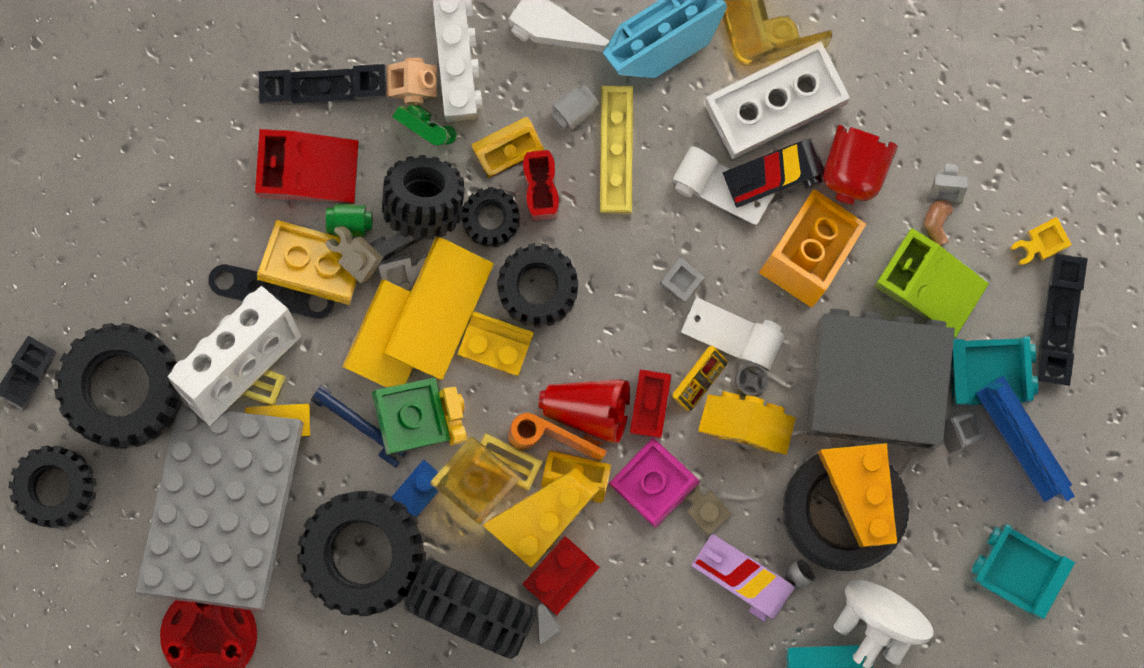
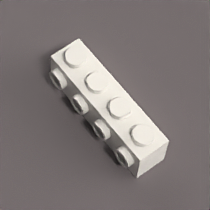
M433 0L446 123L478 120L477 110L483 109L481 90L475 91L474 78H480L478 59L471 58L470 48L476 47L475 28H468L467 16L473 15L472 0Z

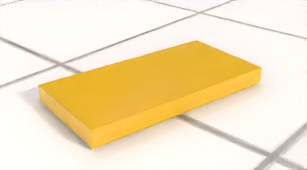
M436 236L383 354L436 379L443 380L494 263L442 237Z

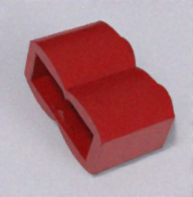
M549 150L526 152L523 160V170L528 186L527 207L529 215L533 221L556 219L559 212V197L554 185L556 177L554 158Z

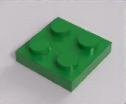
M435 378L371 392L387 455L451 440Z

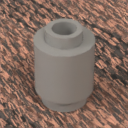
M583 84L580 88L574 87L552 105L554 113L551 114V117L562 130L567 127L572 131L595 112L594 108L599 105V102L591 90Z

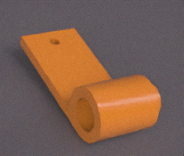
M522 413L516 416L507 432L511 445L520 450L534 447L542 434H545L599 462L607 452L598 447L602 445L600 441L588 435H585L582 439L531 413Z

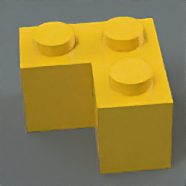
M722 391L721 396L707 395L698 432L722 440L743 443L762 451L787 455L796 417L785 414L784 407L771 403H766V406H764L765 400L749 395L745 396V400H740V395Z

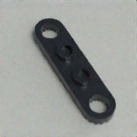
M221 264L213 268L209 274L208 283L211 290L221 297L243 302L248 294L255 292L262 286L286 306L291 314L313 319H324L334 309V301L327 299L326 308L323 311L315 312L309 306L310 298L314 295L257 280V271ZM229 272L234 277L233 285L225 290L218 288L216 283L218 275Z

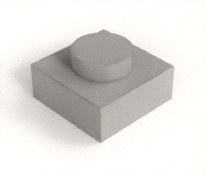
M680 257L661 280L660 284L686 303L703 282L705 276Z

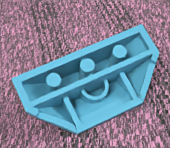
M658 0L620 24L613 34L608 47L604 49L603 54L619 75L656 78L709 45L727 9V4L724 0Z

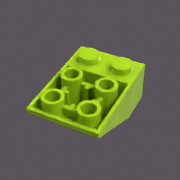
M911 228L873 287L926 320L947 322L946 327L955 328L954 338H956L989 283L939 244Z

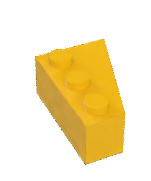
M574 468L535 493L490 518L482 526L532 568L600 489L579 470Z

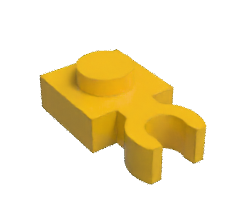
M1055 217L1028 231L1027 235L1031 241L1019 240L1010 247V250L1014 251L1017 248H1023L1026 251V257L1018 262L1019 266H1024L1033 259L1036 253H1038L1041 261L1070 247L1072 244L1058 217Z
M456 386L442 389L439 391L451 439L448 441L449 446L461 444L463 441H467L466 431L461 421L465 411L463 397L460 393H457Z

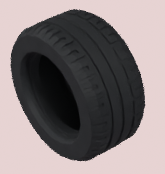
M818 454L808 459L792 476L783 497L782 514L784 526L793 545L812 563L835 571H856L882 561L900 543L908 525L907 521H909L908 493L905 490L906 487L903 484L902 478L898 476L899 473L894 470L892 465H889L897 543L859 547V544L845 546L834 544L823 537L813 524L810 512L812 494L818 484L828 477V474Z

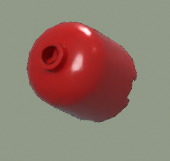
M838 125L824 168V183L830 190L837 193L836 200L846 204L854 205L855 200H872L878 195L883 186L898 145L889 142L886 147L885 143L879 141L880 137L853 127H850L848 133H846L848 129L843 125Z

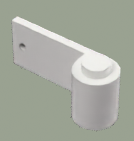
M690 146L672 179L676 184L674 189L689 198L694 194L757 227L775 193L736 208L722 173L729 169L719 164L717 159L705 151Z
M695 297L680 331L682 334L709 346H714L716 349L748 364L760 365L766 371L771 370L785 338V335L780 332L782 327L774 322L764 320L763 324L752 323L698 297Z

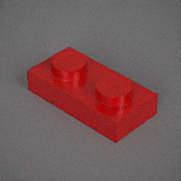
M639 370L629 434L662 438L672 374Z

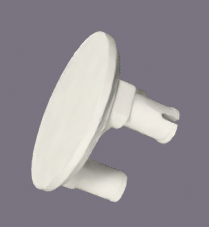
M852 580L847 584L845 588L847 605L833 625L839 633L848 636L852 635L860 619L867 623L866 637L853 655L854 661L858 664L866 656L863 663L865 668L872 667L883 646H887L883 651L885 658L893 664L900 665L912 644L927 643L931 640L934 633L930 622L915 606L891 590L864 580Z

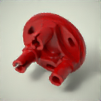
M175 600L170 605L163 617L160 629L161 648L172 668H245L255 652L258 638L257 624L251 610Z

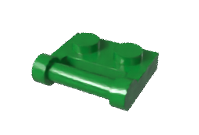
M411 104L410 106H398L392 118L435 146L452 144L458 137L454 127H441L430 119L432 113L418 104L416 106Z

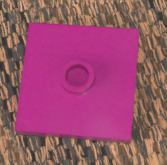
M652 438L608 484L656 529L700 481L655 438Z

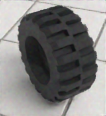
M113 323L102 324L100 329L91 328L85 331L86 336L82 339L76 338L70 344L72 349L69 353H63L59 361L63 364L60 371L56 370L54 379L58 381V389H54L55 399L59 400L61 405L59 410L62 416L69 421L68 425L75 432L81 434L83 438L91 442L117 449H127L130 446L139 447L145 445V441L149 439L155 440L162 435L161 431L166 426L170 427L174 421L172 417L175 411L182 404L178 392L167 377L177 364L171 349L149 331L126 323H121V325H114ZM116 356H126L137 360L144 367L149 377V390L145 401L135 412L126 416L105 414L94 404L90 392L91 380L97 368L106 360Z
M374 491L349 492L330 498V501L321 504L315 510L316 513L307 519L304 525L306 528L304 534L300 535L298 545L301 546V553L297 554L298 564H302L304 572L300 575L303 582H308L311 590L309 592L315 599L320 598L324 601L323 605L330 610H339L340 614L347 616H370L384 612L401 603L407 597L422 563L426 561V551H424L423 543L426 541L424 533H420L417 526L419 522L416 517L411 516L407 511L408 508L402 502L393 500L392 496L387 494L375 493ZM357 522L373 524L387 535L391 543V564L386 573L372 583L359 584L347 580L340 574L334 563V541L337 535L350 524Z
M431 558L422 563L404 601L405 609L410 613L508 659H513L519 654L536 618L535 607Z

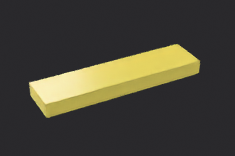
M601 86L600 213L632 214L633 86Z

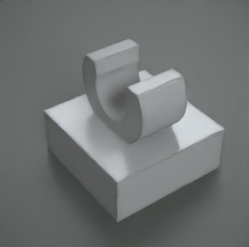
M945 164L944 172L942 174H935L931 187V201L947 200L951 203H963L967 191L968 177L957 176L958 165Z

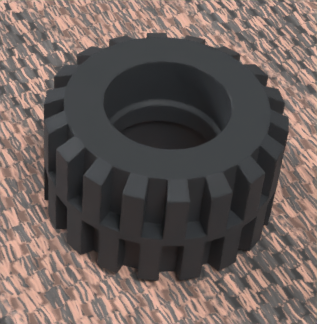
M419 155V158L409 156L406 157L405 161L399 160L395 162L394 167H390L387 170V176L384 177L382 213H384L383 218L385 222L390 223V228L393 231L399 230L400 235L404 237L408 235L413 236L414 240H420V238L434 240V236L441 238L447 235V231L452 232L456 228V224H459L461 220L465 190L464 179L460 177L458 169L451 168V163L447 161H439L440 158L438 157L426 158V155Z
M535 243L528 244L526 248L522 249L520 247L516 249L512 256L509 254L505 259L504 265L499 270L497 287L501 304L509 313V316L514 320L520 321L522 325H533L534 328H541L543 325L551 326L554 325V322L564 319L566 314L572 310L578 295L577 272L571 264L569 257H565L558 248L555 247L553 249L548 244L543 243L542 246H535ZM533 268H543L550 271L557 281V290L554 297L542 304L526 301L519 291L521 276Z
M47 445L41 446V449L38 450L32 449L28 451L29 455L27 457H21L17 461L19 466L17 469H12L11 475H14L13 482L9 481L8 487L12 489L13 494L9 496L11 502L17 506L15 510L18 514L23 515L25 520L48 528L68 527L72 525V522H78L84 518L82 516L84 512H89L92 507L89 504L96 497V493L93 490L97 483L91 474L94 471L91 466L86 464V460L82 456L63 447ZM51 468L63 470L70 482V489L66 499L57 506L44 505L39 500L36 492L39 477Z

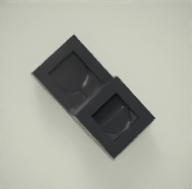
M27 336L12 359L11 368L0 383V399L24 411L51 365L56 351Z

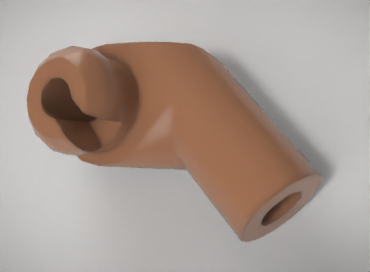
M937 200L931 204L924 219V226L929 238L940 246L949 243L942 227L947 216L953 212V207L947 200Z

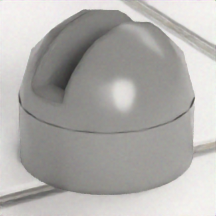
M799 559L787 569L786 578L787 581L793 580L792 585L795 588H803L815 580V575L811 567L805 561Z

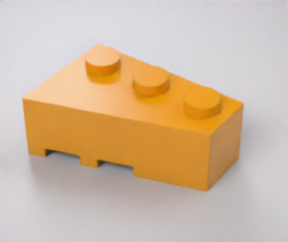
M887 443L819 450L817 453L841 502L859 547L896 544L897 536Z

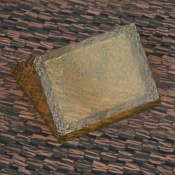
M471 435L431 480L430 484L480 525L495 511L520 480L521 476Z

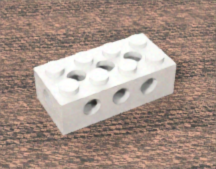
M820 41L707 96L704 105L731 159L734 160L847 105L850 97L826 49ZM802 81L808 82L812 85L813 91L804 93L798 88L797 84ZM778 95L784 100L785 104L781 107H775L769 102L768 98ZM750 109L755 113L756 119L746 121L740 116V111Z
M260 286L255 292L248 294L244 298L242 305L236 311L224 317L219 327L209 337L200 340L195 350L185 360L179 361L167 377L182 401L210 426L302 336L288 308L265 288ZM227 343V347L222 349L223 345ZM204 366V369L201 372H198L200 367Z

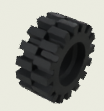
M488 187L485 190L481 188L477 190V193L474 195L472 193L468 197L469 200L463 205L462 222L467 235L475 243H480L484 247H499V244H506L511 237L515 236L520 224L518 205L510 194L505 193L500 188L497 190L494 187ZM489 205L498 207L504 215L503 222L495 229L484 228L478 220L480 211Z

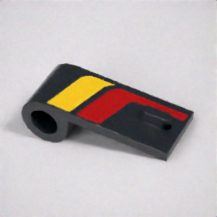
M809 138L722 173L736 208H739L794 185H804L805 189L823 183L821 177H823L824 166L813 138Z

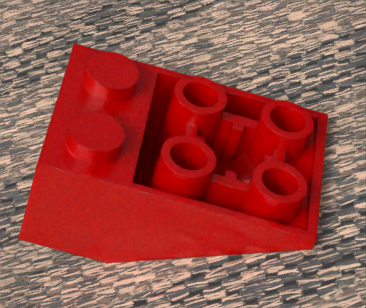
M259 129L256 195L259 199L355 204L359 140L289 130Z

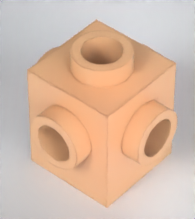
M406 58L403 62L387 65V97L403 99L406 105H423L424 100L437 97V66L425 64L422 58Z

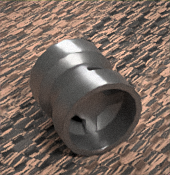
M745 365L735 377L736 390L744 397L746 395L758 397L767 388L768 374L760 365Z

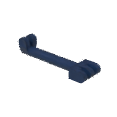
M321 384L310 401L319 407L325 406L383 448L378 456L397 468L400 463L394 457L386 454L381 430L330 395L331 391ZM403 451L397 454L404 458L407 452Z

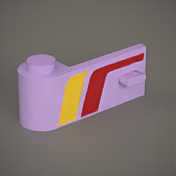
M713 533L691 565L752 606L748 612L763 622L767 618L772 620L776 618L795 589L789 582Z

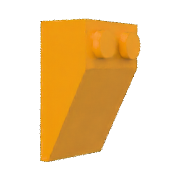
M813 189L758 273L812 308L829 287L867 224Z

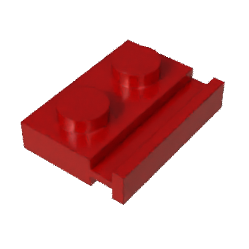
M564 536L522 585L553 613L558 615L600 566Z

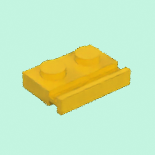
M473 311L457 355L518 377L534 332Z

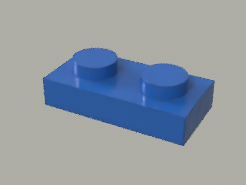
M423 459L392 495V499L402 502L408 508L407 511L411 516L417 518L448 480Z

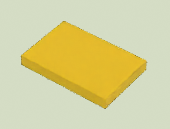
M276 219L257 273V280L347 305L351 303L358 282L338 263L343 255L340 252L331 251L325 244L330 239H335L340 244V237Z
M385 279L381 280L342 365L343 368L385 388L406 384L413 367L383 353L411 293L410 291Z

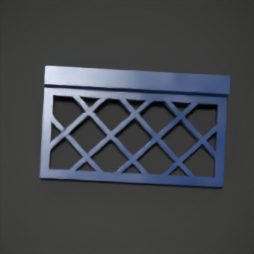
M1001 375L974 392L1042 501L1047 502L1053 497L1064 501L1074 498L1075 495L1070 489L1072 483L1005 377Z

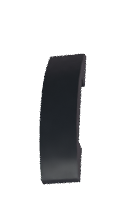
M385 64L353 66L352 69L292 72L291 70L258 71L260 104H332L387 97Z
M1055 254L1040 337L1037 370L1039 382L1070 386L1081 291L1084 290L1088 258Z

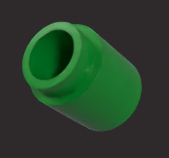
M335 204L334 208L327 207L326 232L339 236L334 230L337 227L344 226L349 229L352 237H366L367 230L373 229V212L367 211L366 205Z

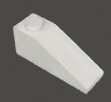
M521 0L509 17V26L512 27L511 32L525 42L529 38L539 44L603 52L609 45L608 39L550 0Z

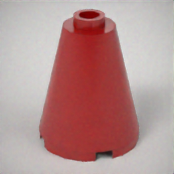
M622 379L549 384L546 390H541L538 407L543 409V415L609 443H616L621 441L627 425L628 415L624 414L625 404L630 405L629 381Z

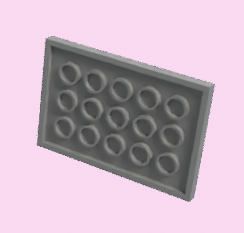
M180 405L175 416L135 592L145 596L264 612L304 425L301 420L225 411L209 426L188 406Z

